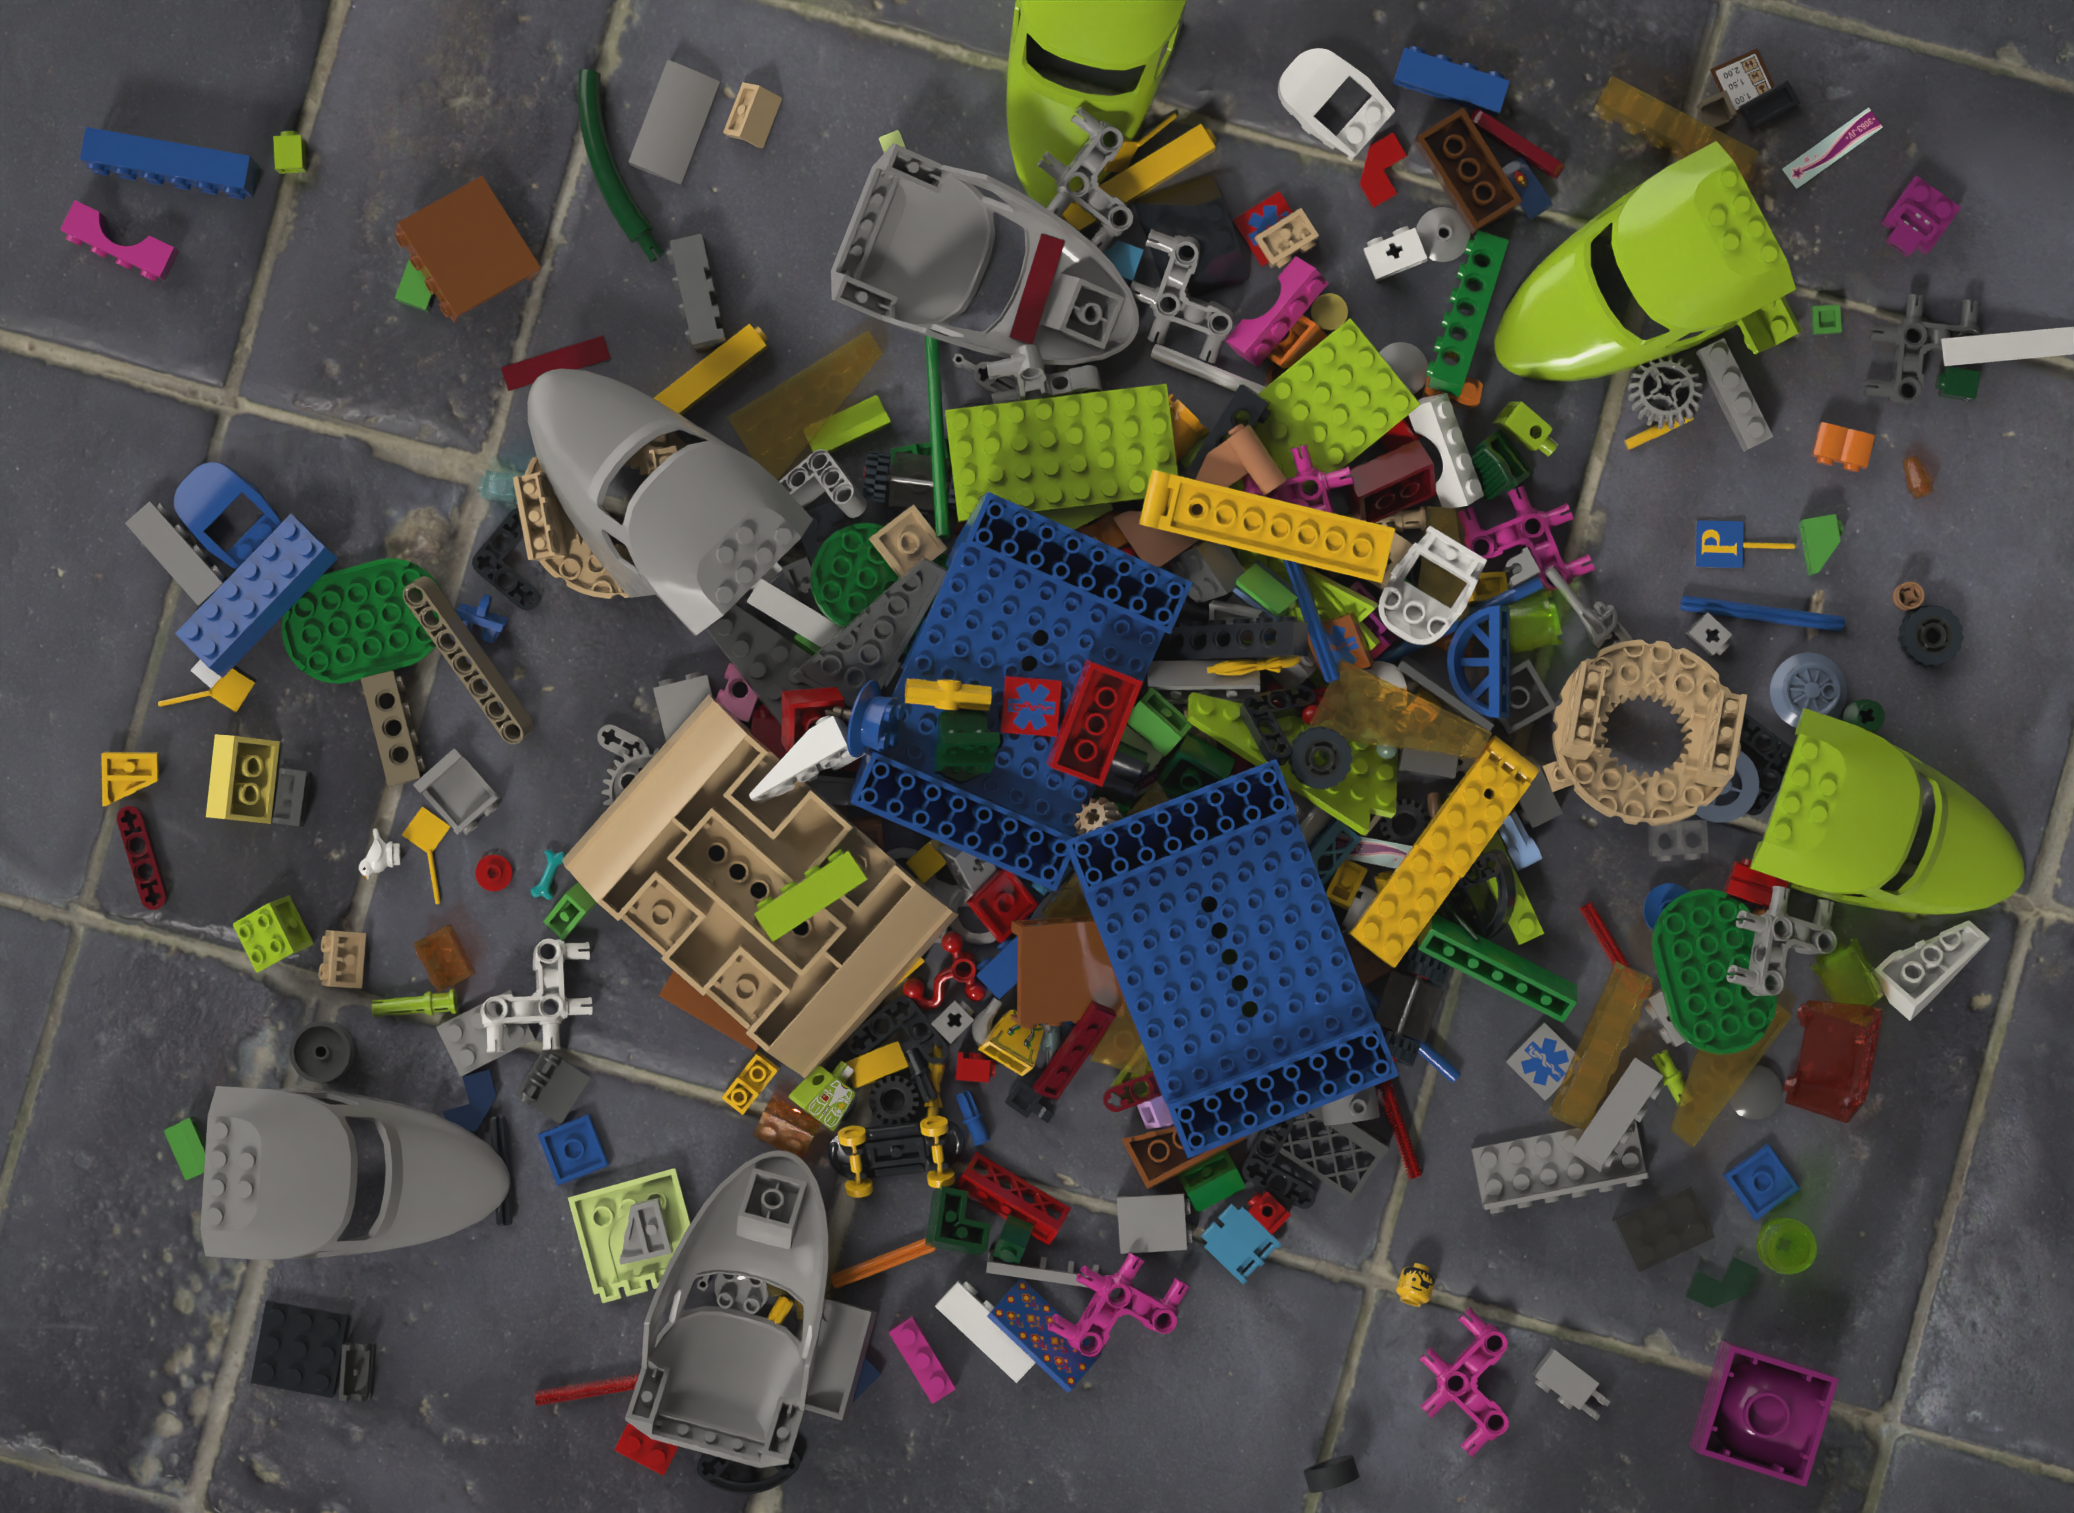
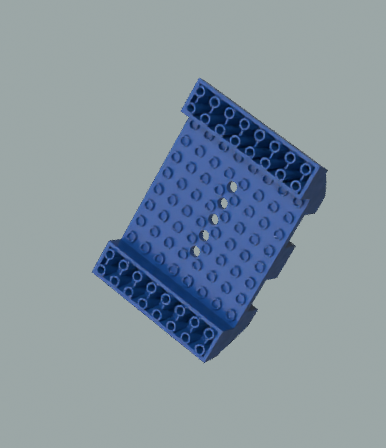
M987 492L980 498L978 505L960 532L945 564L949 568L927 617L923 616L900 666L903 672L892 694V697L905 704V713L903 718L899 720L897 729L900 732L899 742L895 748L890 746L885 753L868 747L859 765L851 791L850 803L1056 891L1070 861L1065 841L1075 838L1074 835L1077 829L1074 824L1079 821L1075 814L1082 813L1083 808L1081 804L1088 806L1096 784L1053 769L1046 764L1056 737L1000 732L1001 721L998 714L1003 704L1005 676L1062 681L1058 734L1086 659L1143 681L1164 633H1171L1193 582ZM1038 630H1044L1048 635L1047 642L1041 646H1037L1033 642V634ZM1026 656H1033L1036 659V667L1032 671H1024L1021 666V662ZM907 678L929 681L947 679L961 681L962 684L992 687L990 709L984 712L987 716L988 730L990 732H999L1002 736V743L995 751V765L990 773H982L980 776L963 784L955 783L940 774H935V748L938 744V717L941 712L983 710L964 708L945 710L934 708L931 705L905 703L904 693Z
M1277 759L1065 841L1085 900L1112 964L1113 972L1154 1072L1153 1075L1188 1158L1399 1076L1380 1025L1374 1019L1295 815V812H1297ZM1206 896H1212L1217 901V907L1212 912H1205L1201 907V902ZM1221 922L1226 925L1227 933L1223 938L1213 937L1211 929L1215 923ZM1229 948L1234 949L1237 953L1235 963L1230 965L1223 963L1221 958L1223 951ZM1236 975H1244L1247 978V986L1244 990L1237 991L1232 987V979ZM1247 1001L1255 1002L1258 1007L1257 1013L1252 1017H1246L1242 1013V1006Z

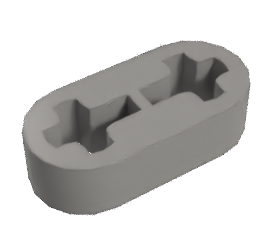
M611 724L603 726L598 731L597 738L599 744L623 757V753H626L631 758V751L623 747L625 742L631 745L639 742V748L642 750L641 754H643L644 748L647 747L645 741ZM612 729L615 730L614 736L622 740L620 745L615 742H610L607 745L603 733H609Z

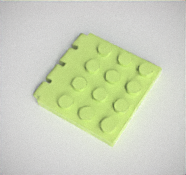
M676 1168L568 1197L594 1295L599 1293L602 1303H607L622 1298L620 1287H624L627 1297L648 1291L646 1280L651 1279L653 1289H657L674 1252L691 1224ZM660 1198L673 1252L620 1265L619 1260L623 1250L631 1205Z

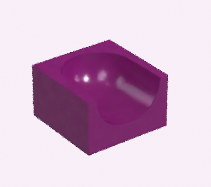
M1721 1339L1689 1446L1699 1454L1806 1487L1839 1379L1828 1372Z

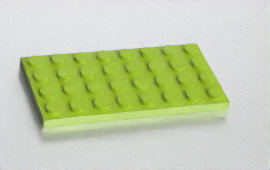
M1349 318L1258 393L1272 402L1269 406L1272 412L1264 424L1259 422L1254 431L1286 479L1294 477L1298 473L1290 449L1299 447L1301 457H1303L1300 447L1308 444L1314 468L1317 467L1319 471L1327 474L1347 466L1417 409L1421 403L1353 319ZM1243 410L1238 413V424L1242 423L1245 427L1250 423L1248 412ZM1229 434L1225 435L1223 437L1222 443L1225 442L1231 436ZM1208 435L1188 452L1189 454L1180 460L1186 469L1189 468ZM1242 478L1229 486L1231 489L1239 491L1245 489ZM1314 480L1305 481V491L1308 492L1314 484L1318 486L1317 482Z
M1167 384L945 410L958 522L968 521L980 498L987 492L1036 513L1145 500L1152 470L1178 476Z

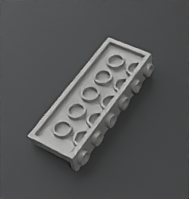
M1636 1120L1630 1128L1633 1133L1625 1145L1622 1143L1618 1145L1615 1150L1618 1153L1616 1159L1610 1167L1605 1165L1601 1172L1572 1154L1574 1146L1588 1126L1471 1148L1482 1208L1484 1210L1490 1209V1214L1507 1211L1506 1206L1517 1204L1518 1208L1534 1206L1533 1201L1544 1199L1545 1203L1560 1201L1561 1195L1570 1193L1572 1198L1589 1195L1588 1190L1599 1188V1192L1615 1190L1616 1184L1626 1183L1627 1187L1642 1185V1179L1649 1178V1175L1645 1169Z

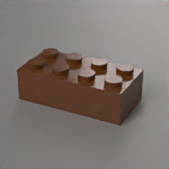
M1464 108L1416 136L1414 141L1416 147L1472 235L1477 230L1480 231L1521 204L1520 196Z

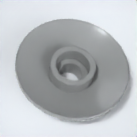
M1438 207L1428 211L1421 217L1416 227L1427 258L1436 262H1449L1460 257L1465 252L1470 238V231L1459 213L1447 207ZM1442 228L1447 229L1449 236L1446 238L1440 237L1439 230Z

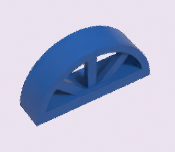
M1491 606L1473 613L1458 627L1449 646L1447 668L1454 691L1469 708L1485 716L1509 718L1510 606ZM1488 619L1489 635L1480 627ZM1473 633L1489 649V658H1464L1468 641ZM1464 666H1489V675L1472 691L1465 675ZM1488 689L1489 705L1479 699Z

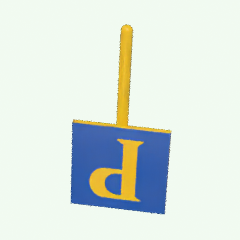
M1696 520L1695 567L1743 568V548L1795 549L1796 545L1790 543L1743 542L1744 521Z

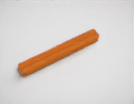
M926 1238L836 1272L830 1276L834 1288H840L931 1253L936 1248L925 1246Z

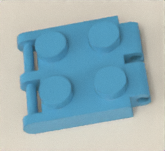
M1230 1204L1218 1216L1224 1225L1220 1228L1213 1222L1201 1234V1237L1207 1241L1204 1247L1244 1285L1247 1282L1246 1278L1258 1266L1262 1267L1265 1264L1264 1260L1276 1247L1279 1249L1282 1244L1243 1206L1238 1210L1233 1204ZM1271 1241L1272 1244L1264 1251V1253L1260 1257H1258L1257 1255ZM1254 1260L1255 1262L1241 1275V1271Z

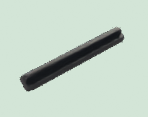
M501 1115L492 1116L489 1119L491 1147L502 1158L509 1171L506 1118ZM510 1188L504 1201L495 1209L496 1223L499 1226H507L513 1223Z

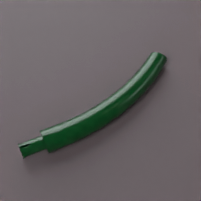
M580 69L578 79L579 118L584 146L593 175L606 204L631 243L637 241L649 258L650 263L657 260L652 249L655 250L659 258L665 254V251L662 250L651 234L654 227L631 195L613 157L602 113L601 74L592 70Z

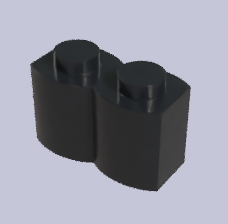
M1120 741L1103 786L1096 785L1093 793L1122 806L1125 805L1127 799L1133 800L1139 787L1135 783L1139 777L1144 779L1150 763L1146 762L1148 753Z

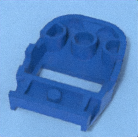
M209 462L195 468L178 486L174 496L175 511L196 541L235 570L282 523L276 514L277 511L253 482H249L236 470L220 462ZM244 493L265 514L225 553L204 531Z

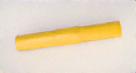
M1684 417L1685 423L1694 420V418L1690 420ZM1675 420L1673 429L1680 426ZM1664 422L1662 429H1658L1656 424L1624 440L1627 449L1630 450L1673 429H1669L1667 422Z

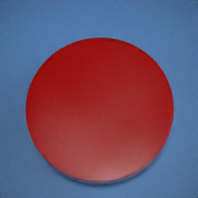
M488 855L477 864L475 876L482 888L488 891H500L511 882L513 870L510 862L503 856Z

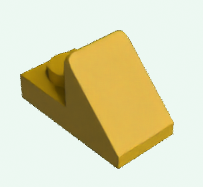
M1506 571L1481 573L1467 604L1483 602L1507 591ZM1463 581V587L1465 588L1467 582Z
M935 839L924 845L905 863L923 883L927 882L947 863L938 850L944 843Z
M1345 859L1337 869L1326 891L1329 902L1349 910L1368 869Z

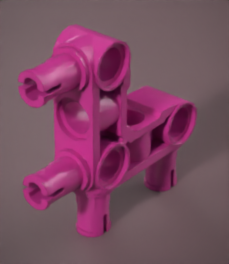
M1308 444L1300 447L1303 457H1301L1299 447L1290 449L1298 471L1296 476L1288 478L1287 481L1265 496L1249 473L1242 477L1245 488L1243 492L1334 514L1335 511L1329 495L1331 493L1330 490L1354 484L1353 476L1341 478L1351 474L1349 466L1327 474L1319 471L1317 467L1314 468ZM1307 480L1316 481L1319 486L1318 492L1315 494L1307 493L1304 489V482Z
M1524 485L1516 490L1513 489L1507 492L1516 510V518L1486 531L1481 529L1473 507L1457 513L1466 537H1464L1466 547L1475 553L1473 548L1475 542H1484L1488 547L1486 555L1481 557L1486 560L1496 558L1502 555L1503 551L1517 545L1524 548L1528 547L1540 569L1538 576L1544 589L1547 591L1558 590L1555 585L1549 584L1546 579L1545 571L1551 566H1554L1568 585L1573 582V578L1595 570L1593 563L1584 567L1581 566L1591 561L1589 554L1569 563L1563 562L1550 532L1552 527L1573 520L1572 512L1560 516L1561 513L1570 510L1568 504L1565 503L1545 513L1544 511H1538L1536 508H1532ZM1527 520H1534L1538 524L1537 534H1529L1525 530V522Z
M1131 1252L1128 1253L1118 1273H1114L1111 1276H1102L1084 1265L1080 1271L1088 1276V1278L1078 1273L1076 1281L1093 1289L1096 1293L1077 1324H1073L1060 1317V1315L1054 1314L1051 1319L1055 1323L1050 1321L1048 1330L1066 1338L1071 1347L1088 1357L1095 1356L1101 1351L1110 1338L1109 1332L1118 1317L1129 1314L1135 1317L1150 1330L1161 1334H1168L1177 1325L1178 1306L1188 1289H1190V1286L1174 1278V1282L1163 1299L1160 1298V1300L1135 1287L1132 1281L1145 1261ZM1120 1287V1294L1115 1298H1111L1110 1295L1113 1289ZM1162 1313H1166L1167 1316L1164 1322L1157 1324V1317ZM1087 1336H1092V1342L1087 1346H1082L1083 1339Z
M1469 1307L1464 1312L1472 1321H1469L1463 1314L1460 1315L1458 1321L1475 1335V1340L1453 1363L1448 1364L1430 1347L1425 1352L1433 1361L1424 1353L1419 1358L1436 1375L1435 1379L1437 1380V1390L1420 1407L1433 1419L1448 1401H1454L1477 1423V1429L1460 1444L1473 1458L1488 1440H1495L1499 1435L1505 1433L1509 1426L1508 1417L1492 1399L1488 1400L1477 1389L1478 1385L1476 1384L1478 1382L1477 1378L1490 1365H1494L1507 1349L1508 1342L1504 1334L1493 1324H1486ZM1493 1335H1497L1501 1339L1500 1346L1495 1350L1488 1349L1487 1340ZM1460 1376L1462 1378L1461 1387L1455 1390L1448 1387L1450 1377ZM1492 1415H1500L1502 1417V1424L1498 1428H1490L1488 1426V1419Z

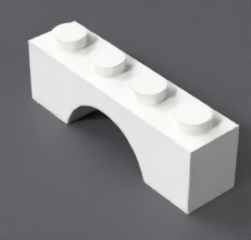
M1443 393L1421 398L1418 400L1421 405L1409 414V418L1415 433L1431 440L1441 454L1443 472L1440 479L1435 483L1443 510L1468 506L1483 497L1484 494L1448 394Z

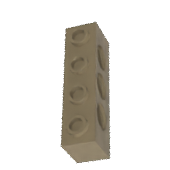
M392 670L361 678L388 786L394 787L419 780L423 776L422 772H426V765L423 756H418L416 745H420L416 729L411 730L409 719L413 718L409 702H404L402 692L406 691L402 675L398 676L397 672ZM386 694H392L395 698V704L390 709H385L382 706V698ZM398 720L402 725V730L398 735L392 736L388 730L389 724L392 721ZM401 747H405L409 753L408 759L403 763H399L395 758L396 751Z

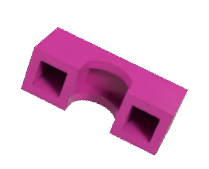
M913 1315L889 1329L888 1333L932 1404L956 1390V1384L932 1350L926 1335Z

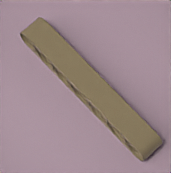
M422 576L406 586L403 591L405 603L502 739L509 744L521 742L533 731L534 722L436 583L431 578ZM417 588L422 591L423 596L418 593ZM433 611L438 614L439 619L434 616ZM449 634L454 636L455 641L450 638ZM466 657L471 660L472 665L467 662ZM482 679L486 681L488 687L483 684ZM498 702L503 705L504 710L499 707ZM514 725L520 729V732L515 729Z

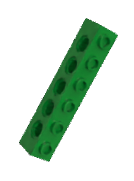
M1478 230L1474 240L1469 238L1464 252L1469 258L1467 264L1461 262L1456 277L1461 280L1459 288L1453 287L1449 303L1454 305L1451 313L1445 312L1441 325L1442 328L1446 329L1444 337L1438 336L1433 352L1438 353L1436 362L1430 360L1425 375L1430 377L1429 388L1460 397L1509 240ZM1483 261L1487 267H1479L1475 262ZM1475 285L1480 291L1473 292L1467 286ZM1459 310H1469L1472 315L1464 316ZM1452 334H1460L1464 337V340H1455ZM1451 358L1455 360L1457 364L1448 365L1444 361V359Z

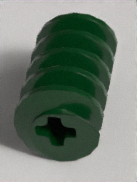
M1862 699L1847 704L1841 713V720L1874 733L1882 727L1885 720V712L1877 701Z

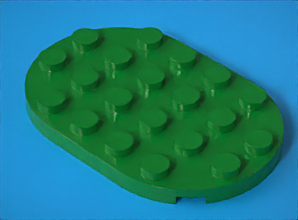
M858 523L840 529L826 539L814 557L810 575L814 599L822 613L832 623L842 629L899 579L869 540L870 537L885 526L873 523ZM943 553L932 560V562L947 570L949 568L945 565L949 557ZM935 597L925 612L924 617H927ZM916 630L902 652V656L906 655Z
M396 558L379 559L324 574L283 615L282 637L286 651L301 671L314 679L331 684L351 683L359 681L361 678L412 666L425 659L437 646L405 603L403 591L406 586L422 576L431 578L440 590L441 588L425 569L412 562ZM417 588L418 593L423 596L422 591ZM433 611L434 616L439 619L438 614Z
M1699 889L1687 892L1672 900L1658 916L1653 928L1651 941L1653 959L1670 1020L1680 1036L1693 1047L1706 1053L1717 1055L1734 1054L1750 1048L1763 1038L1775 1017L1777 995L1754 996L1746 986L1727 981V975L1734 976V974L1727 973L1731 965L1749 970L1755 932L1738 928L1736 921L1743 922L1742 919L1737 918L1740 911L1751 912L1743 903H1739L1725 892Z

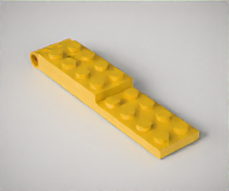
M1156 470L1151 472L1139 521L1140 525L1379 583L1383 581L1395 528ZM1195 504L1202 506V512L1199 515H1195L1192 512V507Z
M1496 735L1493 736L1355 924L1349 935L1389 966L1395 968L1460 878L1464 877L1531 785L1530 783L1538 774L1539 768ZM1486 789L1491 792L1489 799L1484 796Z

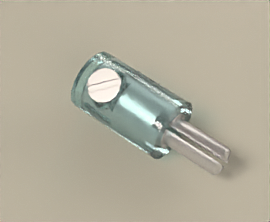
M1043 1023L1041 1024L1044 1030L1041 1040V1051H1046L1048 1066L1056 1051L1061 1047V1026H1049Z

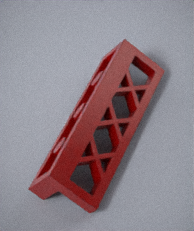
M975 1152L954 1188L968 1191L970 1199L1005 1220L1010 1215L1033 1224L1034 1227L1031 1235L1047 1245L1051 1244L1071 1210L1067 1205L978 1152ZM975 1163L985 1167L988 1175H981L972 1170ZM1005 1179L1010 1182L1012 1189H1004L1000 1186L998 1180ZM1022 1194H1030L1034 1197L1036 1203L1029 1204L1024 1201ZM1046 1208H1053L1062 1214L1056 1220L1048 1215Z

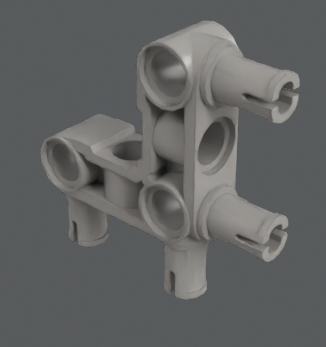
M1081 106L1076 113L1084 120L1077 115H1073L1070 121L1089 134L1088 141L1070 165L1065 166L1047 151L1042 157L1051 165L1040 159L1037 166L1055 178V183L1058 186L1056 190L1058 194L1047 209L1061 217L1071 203H1076L1101 222V228L1092 238L1091 242L1103 252L1114 236H1120L1133 222V215L1130 209L1117 197L1110 196L1099 188V183L1097 182V176L1108 161L1112 162L1121 148L1123 135L1108 122L1098 121ZM1111 131L1114 134L1115 140L1111 146L1106 147L1102 141L1103 136L1106 132ZM1078 176L1081 180V187L1077 191H1072L1069 187V181L1071 178ZM1117 210H1122L1124 220L1121 224L1115 225L1112 216Z
M1151 229L1145 246L1169 253L1170 260L1160 287L1154 289L1134 280L1130 287L1134 299L1150 304L1155 316L1147 339L1154 342L1156 334L1159 332L1156 343L1164 344L1171 322L1185 325L1207 335L1199 358L1206 361L1208 352L1211 350L1208 362L1216 363L1222 342L1230 335L1235 318L1229 308L1214 301L1206 302L1192 297L1188 292L1187 285L1190 276L1194 274L1199 262L1200 243L1193 237L1175 235L1174 238ZM1184 245H1189L1194 249L1195 255L1185 257L1182 255L1180 248ZM1164 297H1172L1176 301V307L1166 308L1162 303V299ZM1216 316H1224L1229 324L1226 327H1219L1215 324L1214 318Z
M1031 344L1017 348L1015 353L1010 355L1011 358L986 362L989 380L1011 375L1017 377L1018 386L1015 387L1016 389L991 393L993 404L1103 391L1097 367L1086 365L1068 369V371L1047 374L1044 370L1039 348Z
M1773 886L1769 910L1765 914L1758 916L1742 910L1737 915V918L1742 919L1743 922L1736 921V926L1754 931L1755 935L1749 970L1731 965L1727 973L1734 974V976L1727 975V981L1746 986L1754 996L1780 994L1786 978L1787 969L1785 964L1789 948H1794L1798 953L1809 955L1830 954L1836 949L1837 937L1830 926L1834 902L1818 899L1816 901L1813 923L1788 916L1786 912L1790 889Z

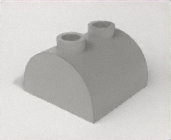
M1375 1085L1321 1106L1324 1126L1380 1117Z

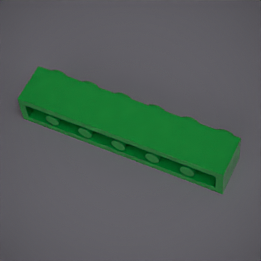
M1435 913L1418 935V950L1564 1023L1578 1002L1576 984L1479 935L1477 936L1480 938V941L1475 942L1461 926Z

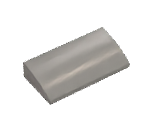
M667 60L628 163L630 166L682 185L721 82L698 71Z
M824 1298L817 1352L805 1410L842 1421L848 1420L875 1322L876 1311Z

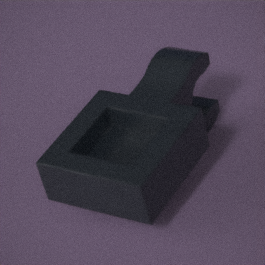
M1022 1080L1017 1083L1004 1102L1025 1118H1028L1033 1112L1049 1123L1055 1114L1039 1103L1043 1095L1037 1094L1031 1086Z

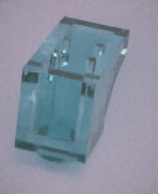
M486 470L485 477L480 476L477 492L481 493L480 497L483 500L516 506L517 498L513 477H517V475Z

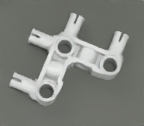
M544 939L537 944L533 954V971L536 972L537 989L534 994L526 997H513L512 994L494 996L487 999L481 1006L482 1025L487 1029V1052H495V1041L496 1051H505L503 1027L506 1024L539 1023V1025H542L543 1050L551 1049V1039L552 1050L561 1049L559 1024H562V1021L568 1015H592V1007H581L591 1005V997L567 999L564 995L563 963H565V960L590 959V951H578L590 949L589 942L564 943L561 939ZM548 945L553 948L554 957L548 960L541 956L540 949L542 946ZM545 1001H553L556 1004L557 1011L554 1015H548L544 1012L543 1003ZM489 1003H497L501 1007V1015L499 1017H492L487 1013Z

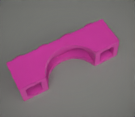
M74 200L60 229L67 234L66 240L78 246H81L82 242L92 246L91 252L103 258H106L107 254L117 258L116 264L130 270L132 266L142 270L140 275L154 282L157 277L164 281L166 280L179 253L173 246L151 236L133 246H121L113 243L105 230V216Z
M1296 256L1278 276L1281 283V293L1276 304L1266 314L1258 318L1242 319L1225 339L1228 345L1240 357L1256 367L1261 365L1329 284L1316 268Z

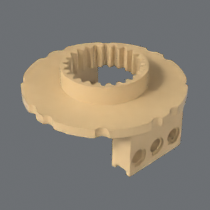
M674 431L659 435L640 448L624 465H630L632 469H640L641 475L648 476L667 458L687 446V444ZM537 456L532 457L525 475L513 477L528 560L539 561L553 577L563 578L569 588L580 593L613 599L618 594L624 598H630L585 543L549 485ZM615 545L614 547L619 555L635 566L626 545L625 547L624 545Z
M1631 640L1611 645L1600 650L1595 659L1582 661L1560 692L1561 704L1556 706L1553 714L1556 731L1552 734L1557 762L1565 778L1573 781L1574 791L1587 804L1610 818L1619 816L1623 819L1624 823L1637 825L1639 822H1647L1650 826L1679 822L1693 816L1697 812L1698 807L1708 806L1734 776L1736 759L1739 757L1741 743L1739 741L1747 695L1731 693L1728 687L1720 683V675L1706 661L1685 648L1674 649L1669 643L1664 641L1648 644L1643 640ZM1638 695H1640L1642 700H1645L1649 695L1652 698V702L1661 699L1663 707L1670 705L1672 707L1670 713L1679 714L1677 723L1684 724L1680 730L1681 733L1686 734L1682 740L1684 747L1680 750L1681 755L1670 768H1664L1661 773L1654 771L1650 777L1647 772H1643L1641 776H1638L1635 769L1628 773L1627 765L1618 766V758L1609 757L1612 751L1611 748L1604 747L1608 742V739L1603 737L1607 731V728L1604 726L1608 722L1609 715L1616 709L1619 703L1624 704L1628 698L1633 701Z

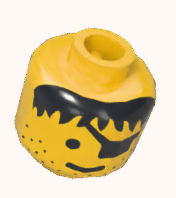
M1414 1263L1413 1267L1402 1269L1396 1286V1292L1402 1302L1420 1307L1421 1304L1430 1301L1436 1279L1429 1273V1267Z

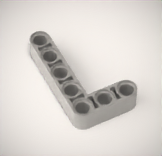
M823 449L813 452L779 481L803 509L825 491L848 517L855 518L860 516L867 507L866 499L842 466Z

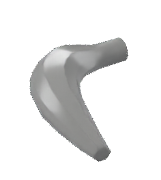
M995 997L973 1021L972 1034L978 1047L993 1029V1019L1003 1004Z

